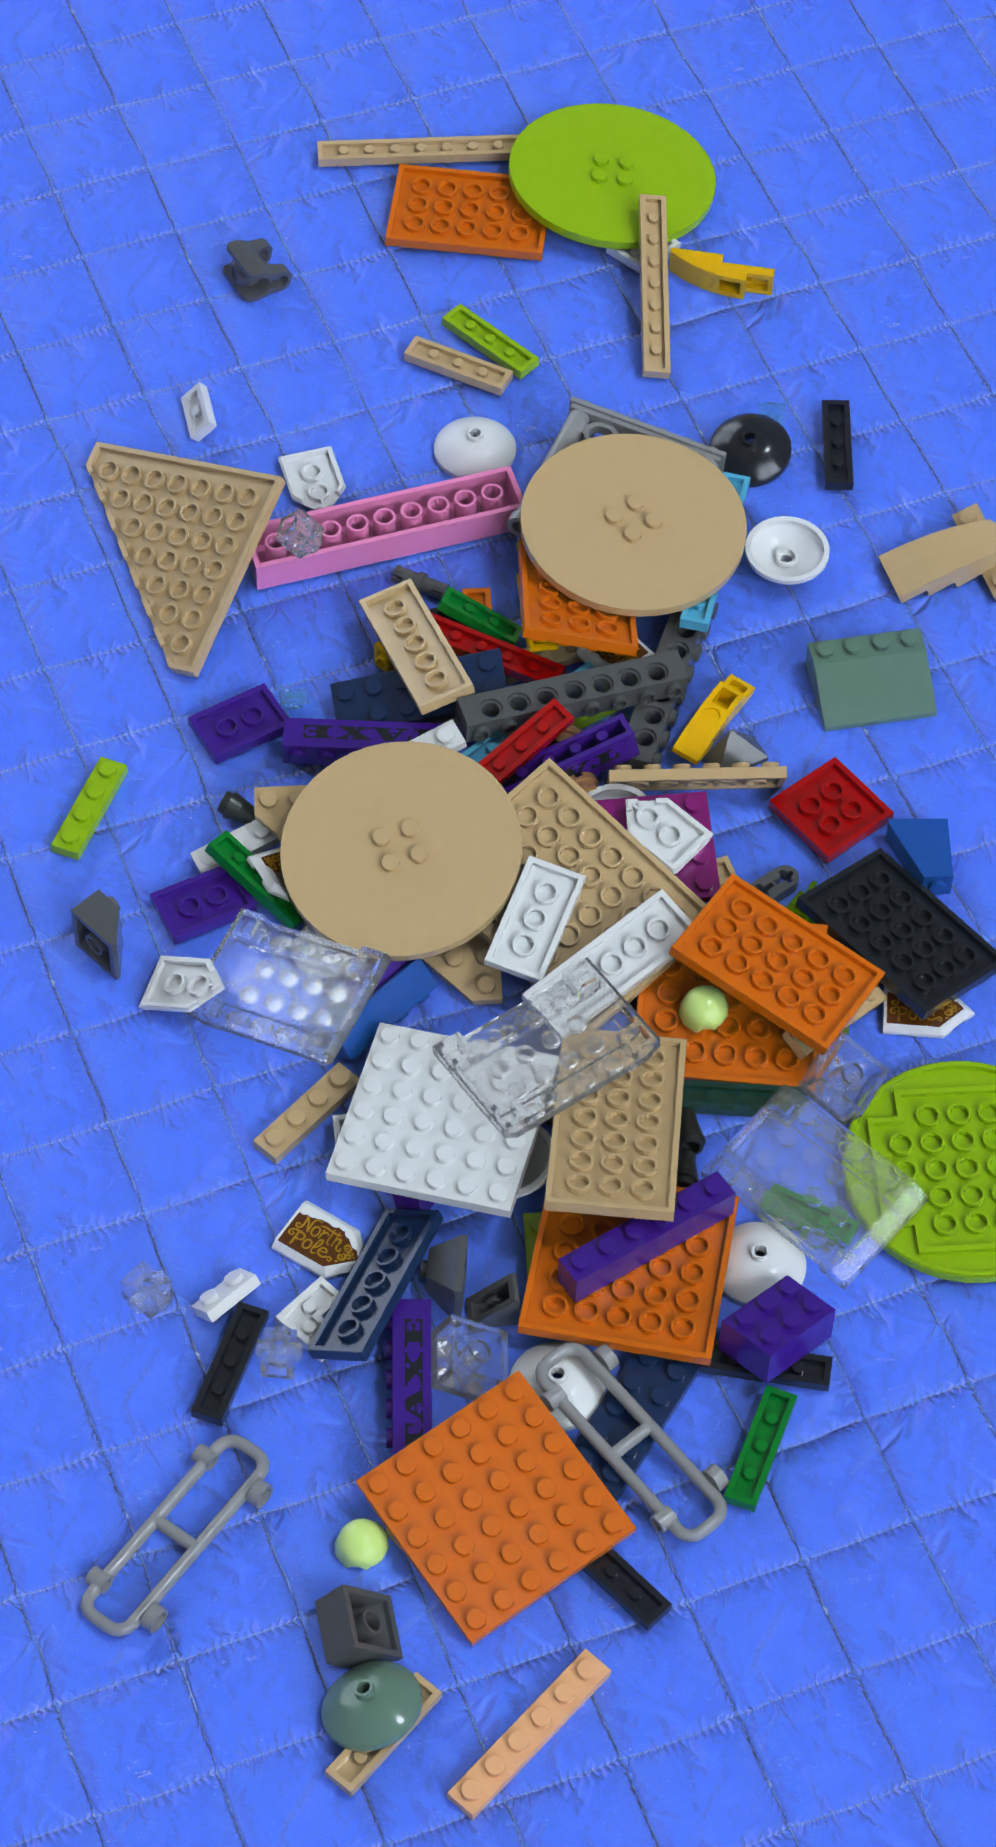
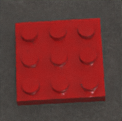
M836 757L770 799L768 805L826 863H829L888 823V819H893L894 812Z

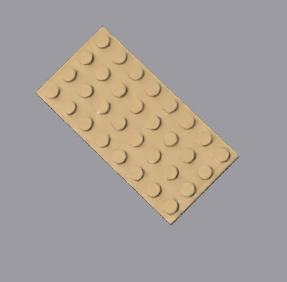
M578 1030L562 1043L544 1210L674 1222L687 1039Z

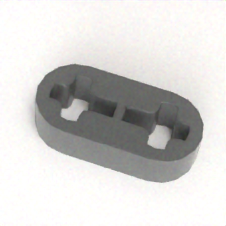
M782 865L755 880L751 885L764 894L767 892V896L780 902L797 890L799 874L793 867Z

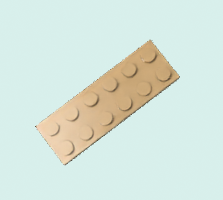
M411 578L358 600L361 610L421 715L457 701V698L475 693L473 683Z
M738 762L733 763L732 767L721 768L719 763H706L702 765L703 768H691V764L683 763L674 764L673 769H661L659 764L644 765V769H632L631 765H616L614 770H609L606 784H625L640 791L781 788L787 779V766H779V762L761 763V767H750V763Z

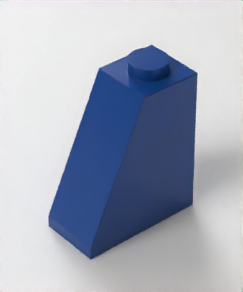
M948 818L888 819L885 836L886 842L903 868L933 895L950 894L954 875Z

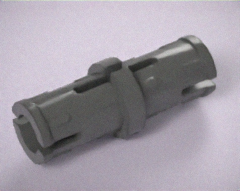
M397 565L394 568L392 574L396 576L391 577V581L394 583H400L411 578L419 593L432 596L440 601L445 590L450 586L447 583H442L428 577V574L425 572L417 573L401 565Z

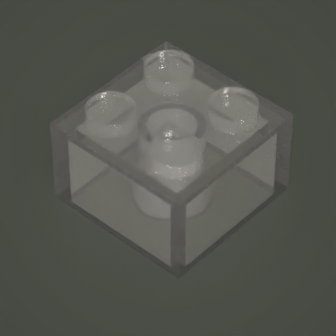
M843 1031L838 1035L824 1056L820 1053L817 1054L797 1088L844 1126L863 1115L890 1070Z
M451 1314L432 1330L431 1388L474 1401L508 1378V1331Z

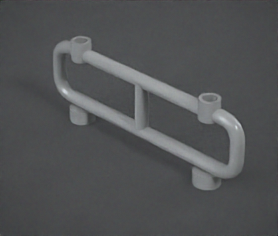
M570 1342L558 1346L543 1357L537 1364L535 1371L536 1382L544 1392L540 1399L550 1412L559 1408L654 1513L650 1517V1522L656 1531L662 1534L668 1529L679 1540L697 1542L708 1536L722 1524L726 1518L727 1505L720 1491L729 1484L726 1474L715 1464H711L701 1472L610 1373L611 1370L619 1365L618 1358L610 1347L602 1344L591 1352L582 1344ZM570 1355L577 1356L640 1424V1426L613 1447L606 1442L568 1400V1396L563 1388L554 1384L548 1377L549 1370L565 1357ZM648 1435L653 1438L714 1506L713 1514L696 1528H685L678 1521L675 1512L669 1506H664L621 1458Z
M229 1434L218 1438L210 1447L200 1444L194 1450L191 1460L195 1462L193 1467L103 1570L98 1566H94L88 1572L85 1583L89 1587L81 1597L80 1605L83 1616L90 1623L111 1636L122 1637L131 1634L140 1625L151 1633L158 1631L168 1615V1611L160 1606L159 1602L245 1501L259 1509L269 1500L273 1492V1486L264 1481L269 1472L270 1462L267 1454L261 1448L244 1437ZM236 1448L256 1462V1469L195 1539L167 1520L166 1517L201 1476L216 1465L220 1454L225 1449ZM156 1529L187 1549L126 1621L121 1623L113 1622L95 1609L94 1601L100 1594H104L111 1587L114 1577Z

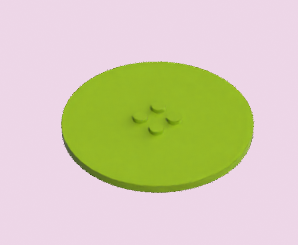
M602 103L580 104L547 113L533 121L519 134L513 144L509 157L508 175L513 193L523 208L534 219L553 232L568 239L601 248L639 249L638 200L640 194L666 196L668 243L689 233L702 222L711 208L716 188V176L712 162L703 147L688 132L659 115L623 105Z
M946 1061L927 1064L905 1071L878 1087L864 1101L852 1119L846 1134L842 1154V1180L848 1202L858 1222L866 1233L892 1257L919 1272L936 1278L964 1283L996 1282V1066L970 1061Z

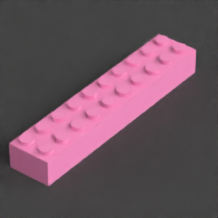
M506 466L269 520L248 566L257 590L508 533L510 530L507 527V521L512 512L518 509L523 495L511 466Z

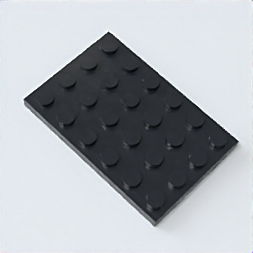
M881 848L802 894L797 899L796 906L816 924L828 925L827 934L886 972L881 983L922 1020L996 974V949Z

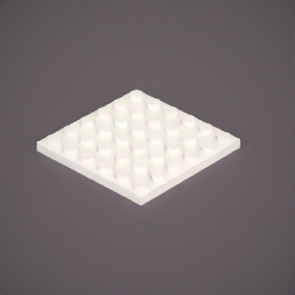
M380 1022L325 1173L326 1180L511 1218L557 1076L560 1058Z

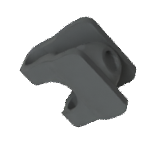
M263 238L250 241L235 240L227 244V251L233 260L231 264L224 266L223 274L239 296L246 302L257 301L268 294L282 291L289 286L292 279V273L285 265L267 263L271 258L273 248Z

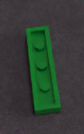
M226 830L207 845L205 852L290 931L302 923L291 902L266 891L262 885L263 879L256 869L251 868L246 860L247 857L253 854L231 833Z
M766 1385L724 1494L726 1503L755 1512L798 1395Z

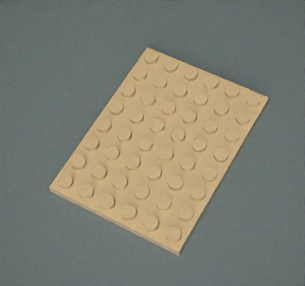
M550 758L508 793L518 815L523 843L522 863L518 880L529 855L586 876V881L546 976L661 889L664 890L691 921L706 906L693 891ZM512 894L497 917L479 933L489 944L494 939ZM673 958L580 1030L599 1031L677 959Z

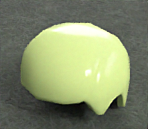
M700 985L688 991L680 1003L679 1016L682 1023L693 1032L698 1033L705 1029L714 1031L728 1017L729 1004L726 996L718 988Z
M364 1518L352 1520L339 1532L334 1543L335 1555L346 1568L359 1567L368 1570L383 1560L389 1548L388 1535L384 1528L375 1521Z

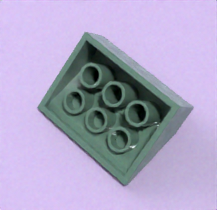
M920 628L808 643L805 666L825 732L937 716L928 656Z

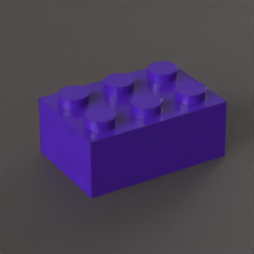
M787 1275L722 1320L718 1348L767 1384L831 1337L836 1309Z

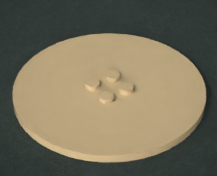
M642 434L597 436L574 443L560 450L541 465L531 478L525 490L520 511V530L523 544L530 560L540 574L569 598L593 609L623 616L644 617L671 614L695 606L719 591L735 573L744 552L747 535V521L741 499L734 486L719 468L702 455L683 445L659 437Z
M414 741L390 742L352 752L327 766L308 783L295 800L287 816L281 838L280 860L289 897L301 917L317 934L333 945L359 956L386 961H408L423 959L452 950L475 937L497 917L508 902L516 886L522 863L523 843L518 815L510 797L497 779L473 759L443 746Z

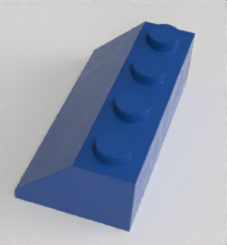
M422 959L409 960L360 1004L332 1001L303 1026V1029L335 1058L355 1060L361 1057L366 1052L365 1048L373 1042L380 1022L393 1025L402 1021L408 1016V1011L416 1004L427 1000L430 996L429 993L438 985Z

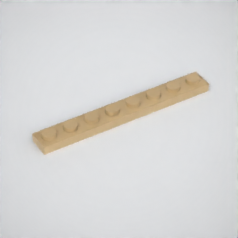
M519 134L317 141L318 167L509 161L511 149Z
M640 194L638 207L642 377L669 379L671 363L666 196Z

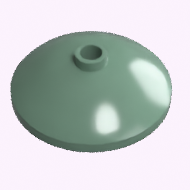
M372 1661L358 1665L341 1675L327 1691L321 1709L323 1726L329 1737L345 1749L360 1752L382 1749L401 1739L413 1727L422 1709V1690L414 1674L398 1663Z

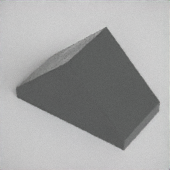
M510 1273L466 1299L470 1328L480 1329L518 1325L520 1300L516 1274Z

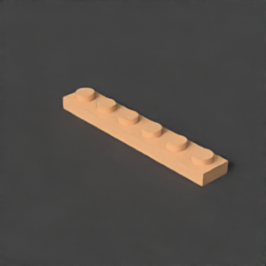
M585 1648L447 1792V1798L471 1820H474L611 1676V1669Z

